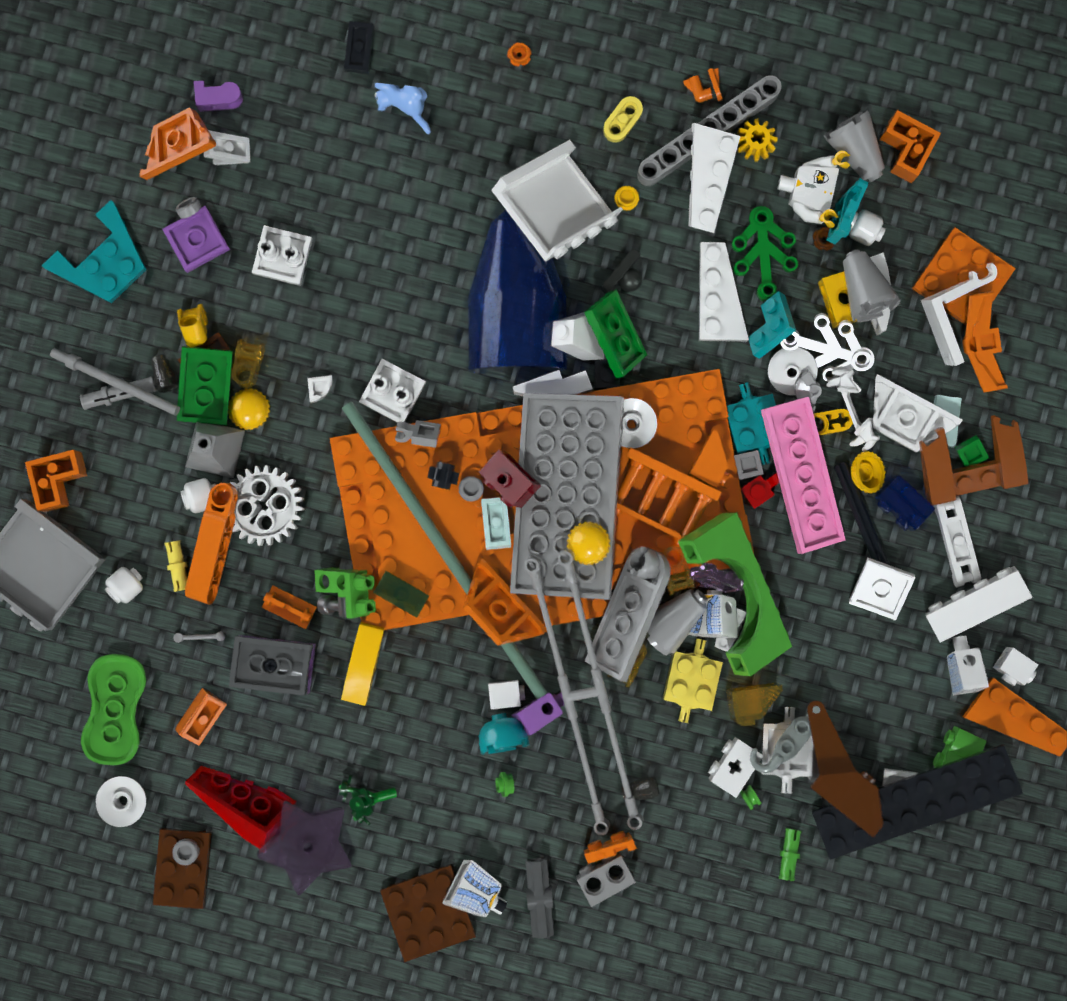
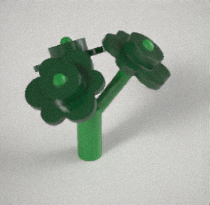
M349 775L348 781L343 780L342 785H339V795L344 796L342 802H345L347 793L351 792L352 799L349 802V806L353 810L351 812L354 816L353 820L358 821L360 824L365 821L370 825L371 823L365 816H370L373 813L372 806L378 802L397 797L396 789L390 788L373 793L369 792L366 788L357 789L349 787L352 775Z

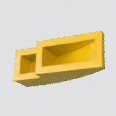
M360 622L341 700L363 706L366 705L377 667L385 628Z

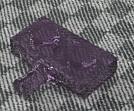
M703 563L701 566L690 568L689 577L693 579V588L710 587L724 593L743 590L744 580L735 577V574L730 571L717 569L715 564Z

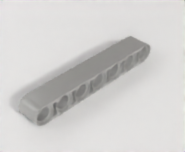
M773 75L762 78L697 124L730 133L777 99L781 90L780 80ZM763 87H772L774 89V93H766L763 90ZM749 99L754 102L755 107L748 108L744 105L743 101ZM730 113L734 116L735 120L732 122L726 121L723 114ZM692 127L641 162L637 176L642 185L652 186L692 159L691 149H687L683 145V142L686 140L693 142ZM666 154L673 155L675 162L667 163L664 161L663 156ZM651 168L655 171V175L647 177L644 175L643 170Z

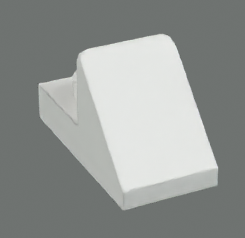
M208 130L215 140L216 146L205 151L204 157L212 158L213 164L224 165L250 162L249 138Z

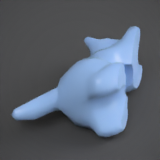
M375 83V87L379 89V91L375 92L378 110L384 111L386 107L395 106L405 114L413 117L427 134L431 133L429 124L421 116L424 110V102L427 99L426 91L423 88L405 85L400 89L398 85Z

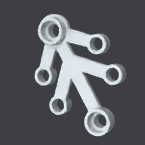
M824 313L815 316L814 324L822 332L827 343L800 336L797 330L792 333L795 336L793 341L785 339L781 342L782 347L786 350H794L799 346L823 353L814 358L817 368L837 358L847 360L836 367L826 366L823 369L822 375L826 382L838 377V375L827 377L825 375L827 371L836 369L866 371L874 363L873 352L867 347L860 346L853 333V324L848 320H843L839 323V334L846 338L851 350L841 348L829 326V317ZM820 318L826 319L824 325H819L817 321ZM848 325L850 330L843 332L841 330L842 326ZM865 355L866 359L860 362L857 360V357Z

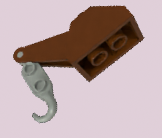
M819 701L811 702L807 708V715L793 720L776 742L772 759L768 764H760L756 759L758 749L754 748L752 750L750 761L754 769L760 773H770L776 770L780 764L793 758L812 735L819 776L810 788L872 837L883 826L878 788L874 785L876 780L865 771L858 773L855 770L823 703Z

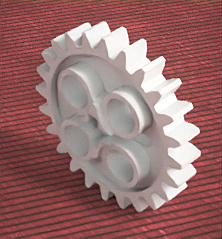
M265 465L263 472L260 466H255L254 473L250 469H245L246 477L237 474L239 483L230 482L238 492L234 511L235 526L232 532L241 531L240 539H244L248 535L249 544H252L256 538L259 546L263 545L265 539L268 545H273V538L277 542H282L281 535L290 537L291 534L288 529L297 530L298 527L294 524V521L302 520L297 515V512L305 510V508L298 506V503L302 502L304 498L297 497L296 495L301 491V488L292 487L296 482L295 479L287 481L289 473L284 472L279 476V468L275 467L272 473L270 466ZM260 482H264L266 485V491L262 495H258L256 492V486ZM276 487V493L270 497L273 488ZM280 496H284L286 499V505L283 509H278L276 506V500ZM261 501L266 502L267 510H261ZM246 502H249L252 506V511L249 515H244L242 512V506ZM258 514L254 524H251L252 518H254ZM269 516L272 520V525L269 529L265 530L262 527V520L264 517Z

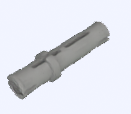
M153 376L128 382L147 392L157 391ZM105 386L101 387L99 391L81 394L80 401L83 409L87 410L104 404L110 406L112 402L135 396L116 387L108 388Z

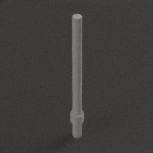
M53 348L50 352L52 358L65 363L66 367L74 371L80 370L176 416L180 411L179 406L82 361L81 357L73 353L67 354L56 348Z

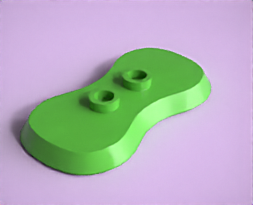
M110 654L99 657L94 661L88 673V687L91 694L92 707L88 721L82 731L81 745L88 759L99 764L121 765L127 763L134 757L139 747V732L136 725L135 712L137 703L145 688L146 675L141 663L130 656Z

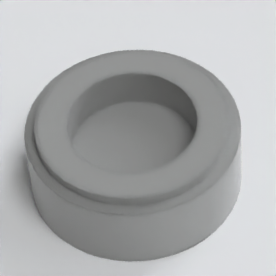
M191 197L179 203L175 210L179 217L183 219L198 212L201 209V204L196 197Z
M469 476L460 482L459 494L464 500L469 502L477 501L483 495L484 487L477 477Z
M188 838L180 840L173 848L174 860L181 865L193 863L199 856L198 844Z

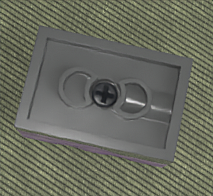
M246 635L235 636L229 687L305 696L310 693L316 644Z

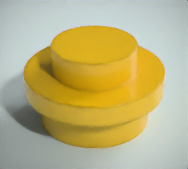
M623 186L615 193L617 207H622L625 211L634 209L639 202V194L631 186Z

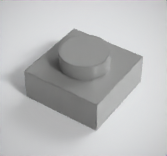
M758 450L734 455L739 480L764 474Z

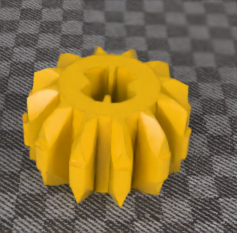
M758 118L754 120L753 125L746 121L744 128L738 129L737 133L740 136L738 145L741 146L737 151L738 153L747 152L744 157L745 160H748L750 155H753V160L758 162L760 156L763 159H767L769 156L768 152H774L775 146L773 144L778 141V138L771 136L775 132V128L767 129V121L763 122L762 125H759ZM754 137V139H760L761 141L760 143L757 141L752 142V138Z

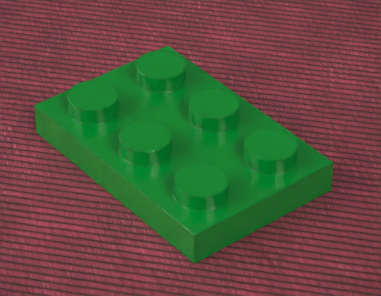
M617 290L608 292L584 312L616 379L624 377L647 356Z
M182 346L178 393L180 411L177 414V421L227 425L232 350Z

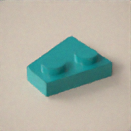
M860 178L836 202L834 211L839 217H832L831 221L835 226L829 228L827 241L836 244L842 237H847L869 182Z

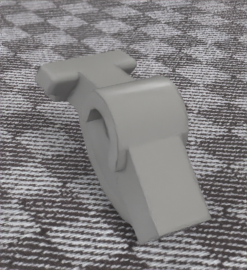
M807 369L801 373L795 384V394L797 399L809 397L814 412L817 398L821 395L822 389Z

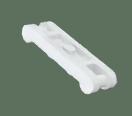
M956 496L955 501L933 505L941 529L955 587L964 586L966 582L970 581L972 583L981 581V574L960 497ZM953 510L955 516L948 518L946 511ZM968 565L969 572L962 573L961 566Z

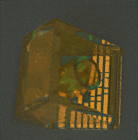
M773 682L726 689L730 719L740 724V726L754 725L755 720L762 719L783 691L782 685Z

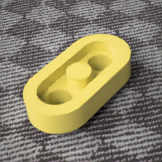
M632 96L625 97L608 117L604 124L603 132L609 141H622L640 119L643 106L639 99ZM632 108L634 113L629 115L625 110ZM613 127L619 128L620 132L618 134L612 133L611 129Z

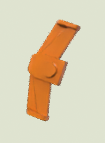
M994 291L969 295L966 334L962 339L964 353L969 356L983 393L1008 388L993 353L1002 352L999 328H990Z

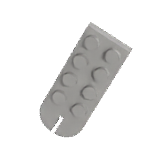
M639 547L630 553L592 642L598 668L623 682L628 680L670 578L669 561L662 553L656 550ZM587 654L585 662L591 665L589 655Z

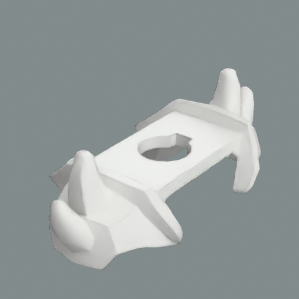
M852 369L833 370L832 374L840 377L830 380L826 385L827 387L838 386L837 389L842 393L856 429L854 433L858 436L850 442V446H858L866 442L862 448V451L865 452L871 449L877 440H880V436L873 432V418H867L863 423H860L850 393L861 392L859 386L853 381L855 372Z

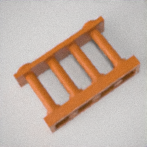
M630 448L626 457L631 459L629 463L631 466L618 491L616 514L621 515L623 511L676 537L675 543L679 544L678 540L695 530L707 504H711L712 500L718 501L722 492ZM644 466L654 470L652 473L654 477L637 511H634L624 506L623 503L640 469L643 470ZM668 477L676 481L674 485L676 489L658 523L645 515L662 481H666ZM691 488L699 492L697 496L699 499L682 534L668 528L684 493L688 492Z

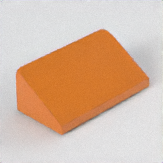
M202 688L177 724L176 732L181 737L200 746L227 703Z

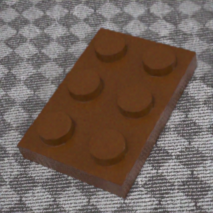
M169 828L160 829L153 905L203 909L205 907L211 832ZM182 839H192L199 846L198 858L189 865L177 863L173 858L175 844Z

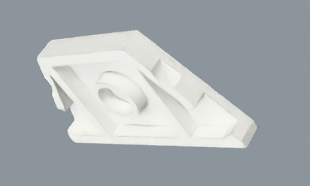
M877 374L875 378L873 429L917 453L920 451L919 442L921 440L927 446L938 438L935 432L937 428L943 427L946 434L961 424L962 419Z

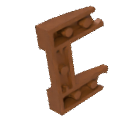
M991 416L995 460L953 470L943 427L935 430L938 438L926 446L921 440L919 446L925 495L928 502L933 506L955 501L958 495L998 486L1008 489L1029 484L1018 422L1012 420V426L1000 424L999 416Z

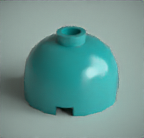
M506 713L491 716L492 721L485 723L479 733L481 755H484L487 749L489 754L515 750L517 745H522V747L530 745L528 735L524 730L525 726L516 718H507Z

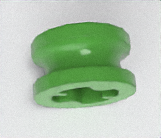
M750 784L746 790L740 791L750 810L753 809L755 804L761 805L758 796Z

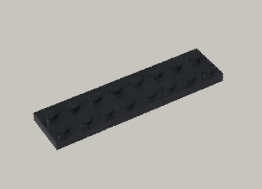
M1002 744L878 787L883 826L874 837L832 804L812 811V814L831 860L1023 794L1006 748Z

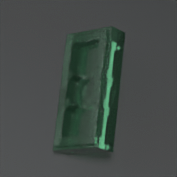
M385 571L373 592L418 618L430 597L388 571Z

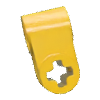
M198 304L196 308L184 311L178 309V324L186 345L197 347L207 341L208 320L203 304Z

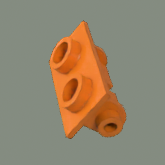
M274 585L264 596V603L262 605V608L304 629L307 628L317 608Z

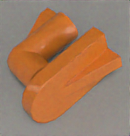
M719 68L708 69L718 102L722 101ZM698 75L683 81L684 85L693 93L697 102L700 103L713 98L711 88L703 90Z

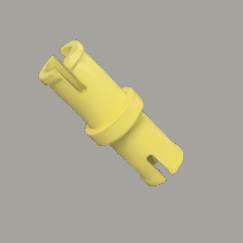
M181 540L164 543L169 561L167 570L171 572L174 592L185 590L187 583L185 567H187V562H184Z

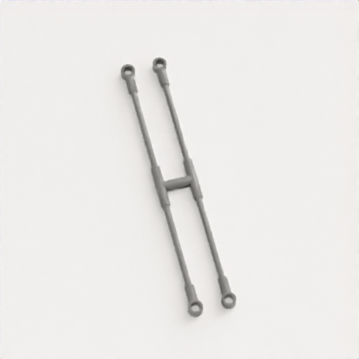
M564 549L558 555V561L563 565L567 582L571 586L592 666L591 673L595 687L571 691L567 674L564 673L542 590L544 586L539 571L541 561L538 557L531 556L525 561L524 568L530 573L559 675L557 678L568 719L571 720L592 799L591 806L596 821L594 831L598 835H605L610 828V822L604 817L601 802L598 801L577 722L578 715L574 701L597 696L601 711L605 716L626 796L625 803L629 815L627 825L629 828L637 830L641 827L644 820L643 816L638 813L634 796L631 794L610 714L611 707L601 668H598L578 592L577 577L573 565L575 555L572 550ZM568 554L570 561H565L562 555ZM529 561L535 562L536 568H531ZM636 818L639 820V823L635 824L631 819ZM598 824H604L606 829H601Z

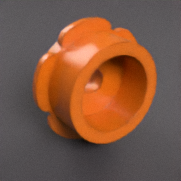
M515 43L509 48L507 56L512 65L517 67L520 65L525 66L530 61L531 50L524 43Z

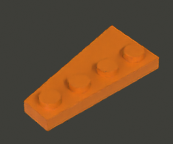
M990 677L988 680L989 687L980 691L963 715V718L1061 757L1067 748V731L995 678Z

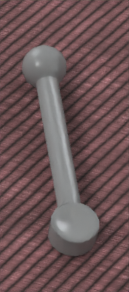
M221 631L216 634L200 635L176 633L173 639L177 643L183 640L199 639L223 641L225 634Z

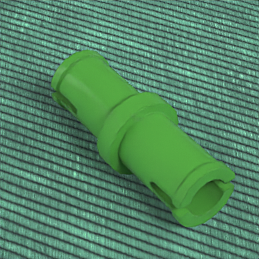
M785 828L783 850H780L782 860L778 878L795 881L797 859H800L798 849L802 831Z

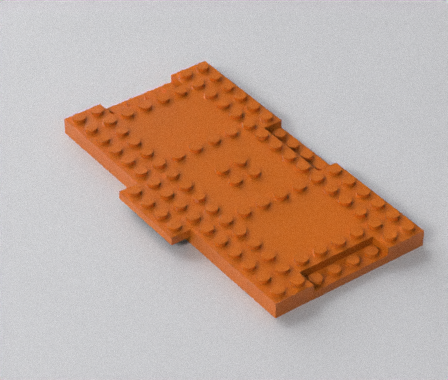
M720 369L575 394L622 396L624 400L635 398L649 404L657 417L655 435L646 445L633 449L686 475L689 474L711 431L716 430L719 433L727 459L728 468L726 472L729 473V476L722 487L718 485L716 490L722 493L718 501L712 500L711 504H707L695 530L721 513H737L742 521L747 539L752 545L748 518L745 515L738 473L734 461V451L728 424L729 416ZM523 405L424 421L441 424L436 448L411 444L412 439H409L407 442L395 441L396 433L401 432L396 431V426L372 430L470 578H473L476 564L484 559L503 581L511 587L516 507L507 506L511 548L486 550L481 499L499 498L501 494L496 489L493 491L483 482L485 478L479 471L498 450L508 452L519 463ZM634 420L627 421V427L634 429L636 422ZM359 433L330 438L353 570H367L368 575L374 576L375 586L373 589L368 590V597L375 601L376 611L369 613L367 616L360 617L361 622L388 630L469 615L463 608L467 594ZM622 446L620 449L618 491L631 466L629 464L631 459L626 457L630 448ZM437 461L455 465L454 472L459 473L457 485L451 484L450 490L431 486L433 479L427 478L429 467L436 468ZM644 466L643 470L640 469L623 503L624 506L637 511L654 477L652 475L654 470ZM469 476L477 477L484 487L481 498L473 502L464 500L459 494L460 482ZM668 477L666 481H662L645 515L646 517L659 523L676 489L674 486L676 481ZM690 488L688 492L684 493L668 528L682 534L699 499L697 497L699 492ZM623 511L621 515L616 514L612 589H615L630 553L639 547L656 550L668 559L670 564L669 579L729 569L730 567L717 559L709 560L703 564H687L680 545L675 543L676 537ZM516 594L545 625L538 596ZM544 595L552 625L580 621L573 597ZM580 598L585 618L603 617L610 600Z

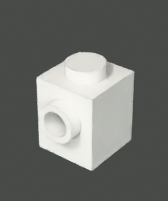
M1006 647L993 668L1003 674L1002 679L1015 686L1016 684L1026 685V683H1030L1037 674L1035 669L1038 664L1015 648Z

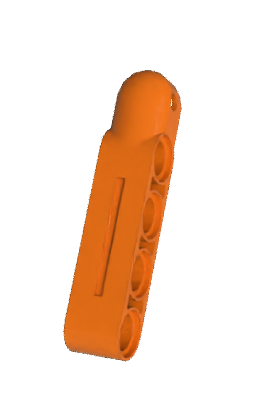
M230 483L216 484L209 492L185 587V596L187 598L208 605L214 602L218 593L235 523L234 511L238 492Z

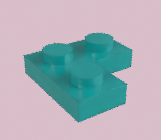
M779 291L761 305L766 323L748 337L752 353L759 359L796 331L786 297Z

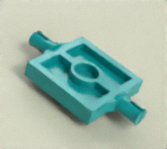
M749 382L740 384L739 387L743 399L738 403L727 405L728 423L736 453L740 454L758 450L761 464H769L771 462L767 449L770 447L761 409L776 405L773 393L761 397L752 396Z

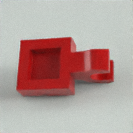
M777 472L766 480L759 475L741 488L742 494L753 509L774 496L771 488L779 484Z

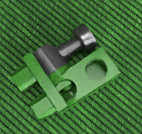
M337 567L315 570L316 592L338 593V600L332 595H322L317 602L318 611L323 615H331L335 611H339V616L346 618L367 616L369 613L375 612V601L368 597V590L373 589L375 586L374 576L368 575L367 570L339 569ZM324 575L329 578L328 587L323 585L322 578Z

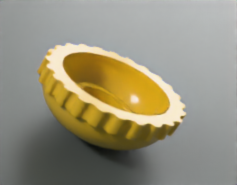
M250 388L240 390L231 397L228 414L230 415L229 418L232 419V423H235V426H239L240 429L253 430L254 428H259V426H262L267 421L270 405L268 404L269 400L266 399L262 392Z
M870 451L861 452V454L855 457L851 465V477L854 484L864 493H876L883 487L884 479L886 478L883 461L880 460L877 454Z
M593 522L579 523L578 526H574L567 539V548L573 551L575 555L574 560L579 561L581 564L584 563V565H594V563L598 564L599 561H603V558L607 557L609 547L611 546L607 530L603 529V526L598 525V523Z

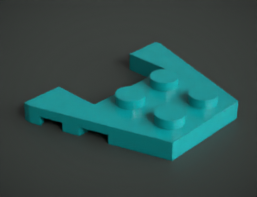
M110 200L95 214L112 232L101 245L76 268L58 250L41 266L112 303L147 269L129 235L116 204Z

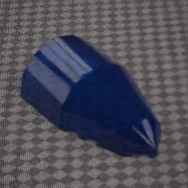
M505 209L490 224L467 298L469 372H475V370L482 368L512 366L553 367L567 370V353L551 346L553 321L567 317L566 294L553 258L545 262Z

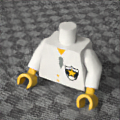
M839 151L835 156L820 157L804 163L798 167L794 178L780 176L777 189L791 192L789 205L793 207L794 212L805 222L825 223L829 228L835 226L832 221L828 220L831 217H839L830 208L839 168L836 167L839 165L846 169L850 166L848 162L841 163L844 157L850 156L846 151Z

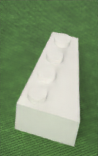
M1016 567L1005 568L996 573V576L975 583L974 587L966 592L961 590L951 595V599L945 603L939 601L929 606V611L925 615L939 642L949 639L1032 598Z

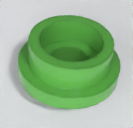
M500 772L499 778L495 780L496 790L503 797H508L509 794L514 793L513 776L511 773Z

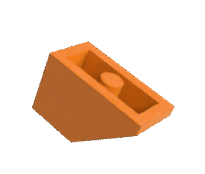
M713 430L708 436L688 476L716 489L718 485L721 487L724 485L729 473L726 472L728 463L719 433Z

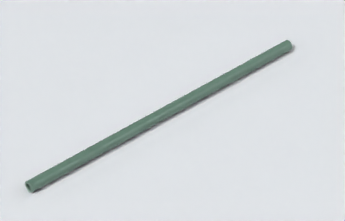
M349 402L342 407V410L465 593L468 594L472 579L353 402ZM511 642L501 645L535 697L539 699L548 692L515 643Z

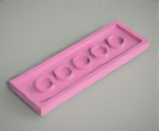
M809 397L761 409L797 553L803 554L845 541Z

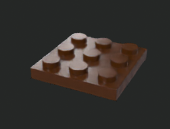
M452 864L380 889L404 962L476 937L469 913L442 903L455 878Z

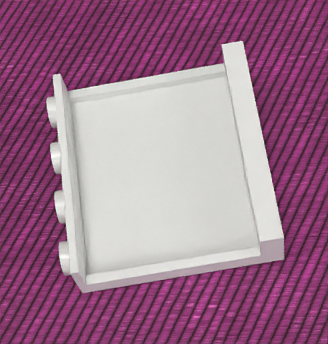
M570 140L504 175L491 190L545 262L553 257L559 259L568 251L569 247L575 249L580 246L586 237L592 239L602 231L601 228L604 226L606 229L610 228L618 221L616 217L623 210L622 207H619L612 212L569 155L576 147Z

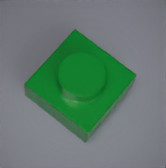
M977 435L954 447L964 467L977 465L989 458Z

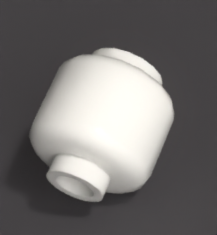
M866 209L861 210L859 213L856 212L851 223L852 227L849 236L851 239L866 246H870L875 240L879 242L886 228L882 227V217Z
M206 478L186 483L184 490L180 491L185 509H190L193 513L205 511L209 492L216 484L211 485Z
M120 567L107 578L105 582L107 588H105V591L116 603H128L143 590L140 582L143 577L134 568L128 570L126 567Z

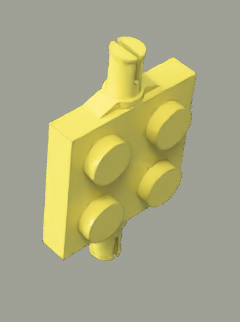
M696 638L694 653L676 651L671 658L662 699L675 702L681 706L678 719L680 722L688 723L691 709L701 708L712 711L723 662L711 660L703 655L706 640Z

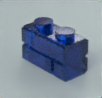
M900 475L894 476L875 496L879 501L877 506L886 514L891 512L897 518L895 520L896 524L905 531L908 529L910 531L918 529L935 510Z

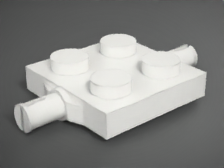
M794 707L784 708V722L764 724L762 765L768 764L772 759L776 742L795 719ZM812 735L793 758L780 764L773 772L762 773L763 775H776L782 778L781 793L786 794L787 788V793L792 794V779L797 777H813L814 745Z

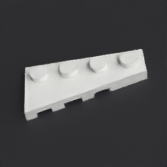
M692 123L693 145H691L692 170H690L689 227L714 233L740 136Z
M701 242L699 263V341L748 342L747 330L725 242Z

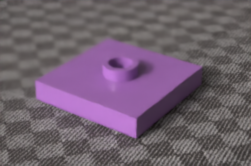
M203 206L192 216L180 219L162 229L186 273L230 250L206 206Z

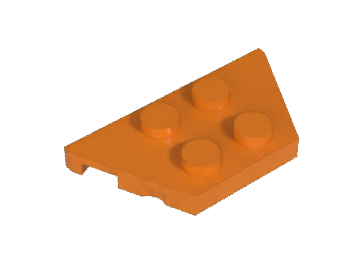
M189 107L153 126L151 141L145 153L149 157L146 169L140 170L141 178L148 180L216 146L215 140L197 111Z
M484 559L480 560L476 564L463 608L497 646L540 636L547 632L546 626L515 593H510V587Z

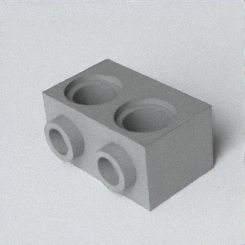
M620 852L615 856L601 859L602 862L595 866L589 864L579 870L580 874L576 876L577 882L591 907L636 883ZM613 865L622 867V873L617 877H613L608 873ZM592 877H596L601 881L596 889H591L586 885L587 881Z

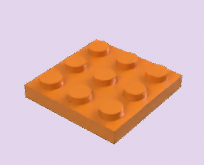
M954 227L911 289L926 298L968 280L969 272L971 271L978 273V279L986 277L988 275L987 263H993L997 268V276L993 281L947 304L943 302L945 311L966 325L969 295L994 291L993 302L1016 268Z

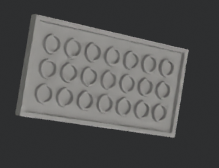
M523 393L519 465L541 487L522 508L516 507L510 593L537 595L530 573L524 568L525 561L529 557L535 556L541 561L539 571L544 586L542 589L544 595L573 597L564 567L558 561V555L564 549H568V534L571 533L570 531L574 529V526H578L579 523L593 522L598 523V525L603 526V529L607 530L611 546L609 547L607 557H604L603 561H599L598 564L584 565V563L581 564L579 561H573L577 577L576 584L580 598L611 600L624 402L622 396ZM568 554L562 555L565 561H570ZM529 561V566L536 568V563Z

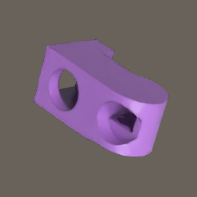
M194 81L195 103L199 112L238 108L243 102L242 92L237 84L233 82H226L221 86L207 87L204 81Z

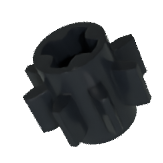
M437 461L436 468L430 466L427 478L433 479L431 486L450 490L451 484L457 485L459 473L454 472L455 465Z

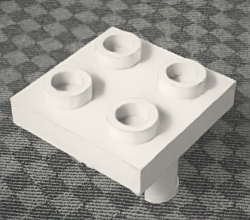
M264 225L252 273L301 286L313 240L312 237Z
M381 359L359 403L395 422H405L426 381Z

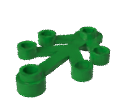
M758 206L749 215L750 225L740 236L733 239L731 246L734 251L742 252L747 246V241L757 232L758 242L742 260L736 262L733 270L737 276L746 275L749 271V266L759 256L761 284L757 288V297L765 302L777 293V287L772 283L770 256L779 262L783 270L788 273L796 270L798 261L795 257L785 255L768 240V232H770L780 240L782 247L788 249L795 244V235L791 232L783 231L773 222V213L769 208ZM759 214L764 215L766 221L760 222L757 216ZM784 237H790L792 239V243L786 244L784 242ZM735 241H742L744 244L743 247H736ZM786 261H792L794 268H788ZM739 264L745 266L746 269L744 272H739L737 270V266ZM764 287H770L772 294H765Z

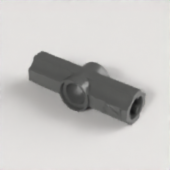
M547 858L525 860L528 888H526L527 904L531 915L533 938L554 936L551 909L553 908L551 885H549Z

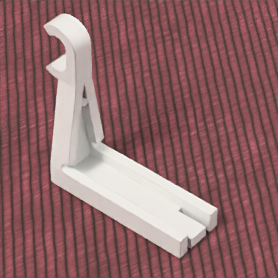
M987 263L988 275L986 277L978 279V273L971 271L969 272L968 280L921 300L945 365L957 366L963 363L964 359L943 302L947 304L993 281L997 276V268L993 263Z

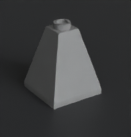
M196 422L185 467L234 478L245 430L219 424Z

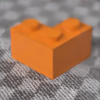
M897 110L880 138L881 141L901 151L890 172L912 183L919 176L941 133Z
M70 450L25 462L37 511L48 512L69 506L64 482L88 476L82 452L77 450Z

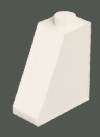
M584 312L553 321L551 346L583 361L604 359L602 348L599 346L598 340Z

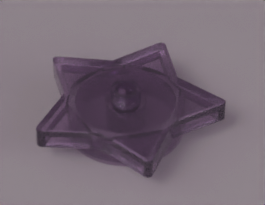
M284 801L279 830L257 852V857L285 869L297 895H301L320 873L350 868L352 865L338 841L344 815L343 808L337 807L311 813L288 801ZM306 843H311L308 848H303Z

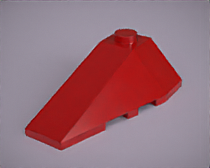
M204 766L197 769L185 781V785L233 830L262 851L279 835L297 802L276 788L270 786L267 789L253 785L254 782L247 779L245 782L231 778L230 774Z

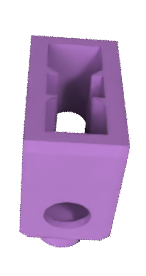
M561 690L553 695L548 692L541 698L534 699L512 713V718L522 722L527 735L534 734L563 714L560 709L564 706ZM544 704L548 707V712L545 714L542 712Z

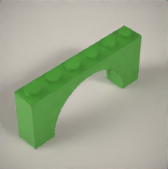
M721 513L678 540L687 564H703L709 560L717 559L728 565L742 583L747 606L745 624L736 643L726 652L735 675L752 676L792 647L788 632L784 628L779 616V610L775 606L770 594V588L764 580L761 567L755 558L752 545L747 539L742 521L737 513Z

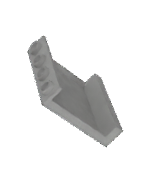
M20 499L15 505V508L18 510L0 532V601L5 600L11 605V611L21 617L24 615L30 619L29 624L38 631L53 630L106 558L48 514L37 511L36 506L32 502Z

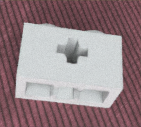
M736 737L733 741L729 739L722 749L724 755L720 761H715L710 767L708 779L737 798L755 770L750 761V754L753 748ZM757 752L756 759L760 762L763 755ZM736 760H738L736 764L739 766V768L737 770L732 769L730 771L731 768L730 766H728L729 762L731 761L735 763Z

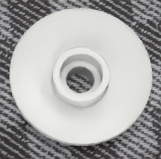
M797 347L794 350L782 348L773 355L769 362L768 377L771 384L779 392L786 395H796L795 384L802 372L808 369L814 380H816L818 373L817 363L812 354L804 348ZM788 369H796L797 374L795 376H789L787 372Z
M625 399L623 402L621 446L625 448L642 447L655 435L657 429L656 414L649 404L640 399ZM634 420L636 427L634 429L628 428L627 421Z
M118 776L111 778L100 787L97 793V812L106 823L112 826H129L138 821L145 811V791L136 780L130 777ZM121 796L127 798L126 805L120 803Z

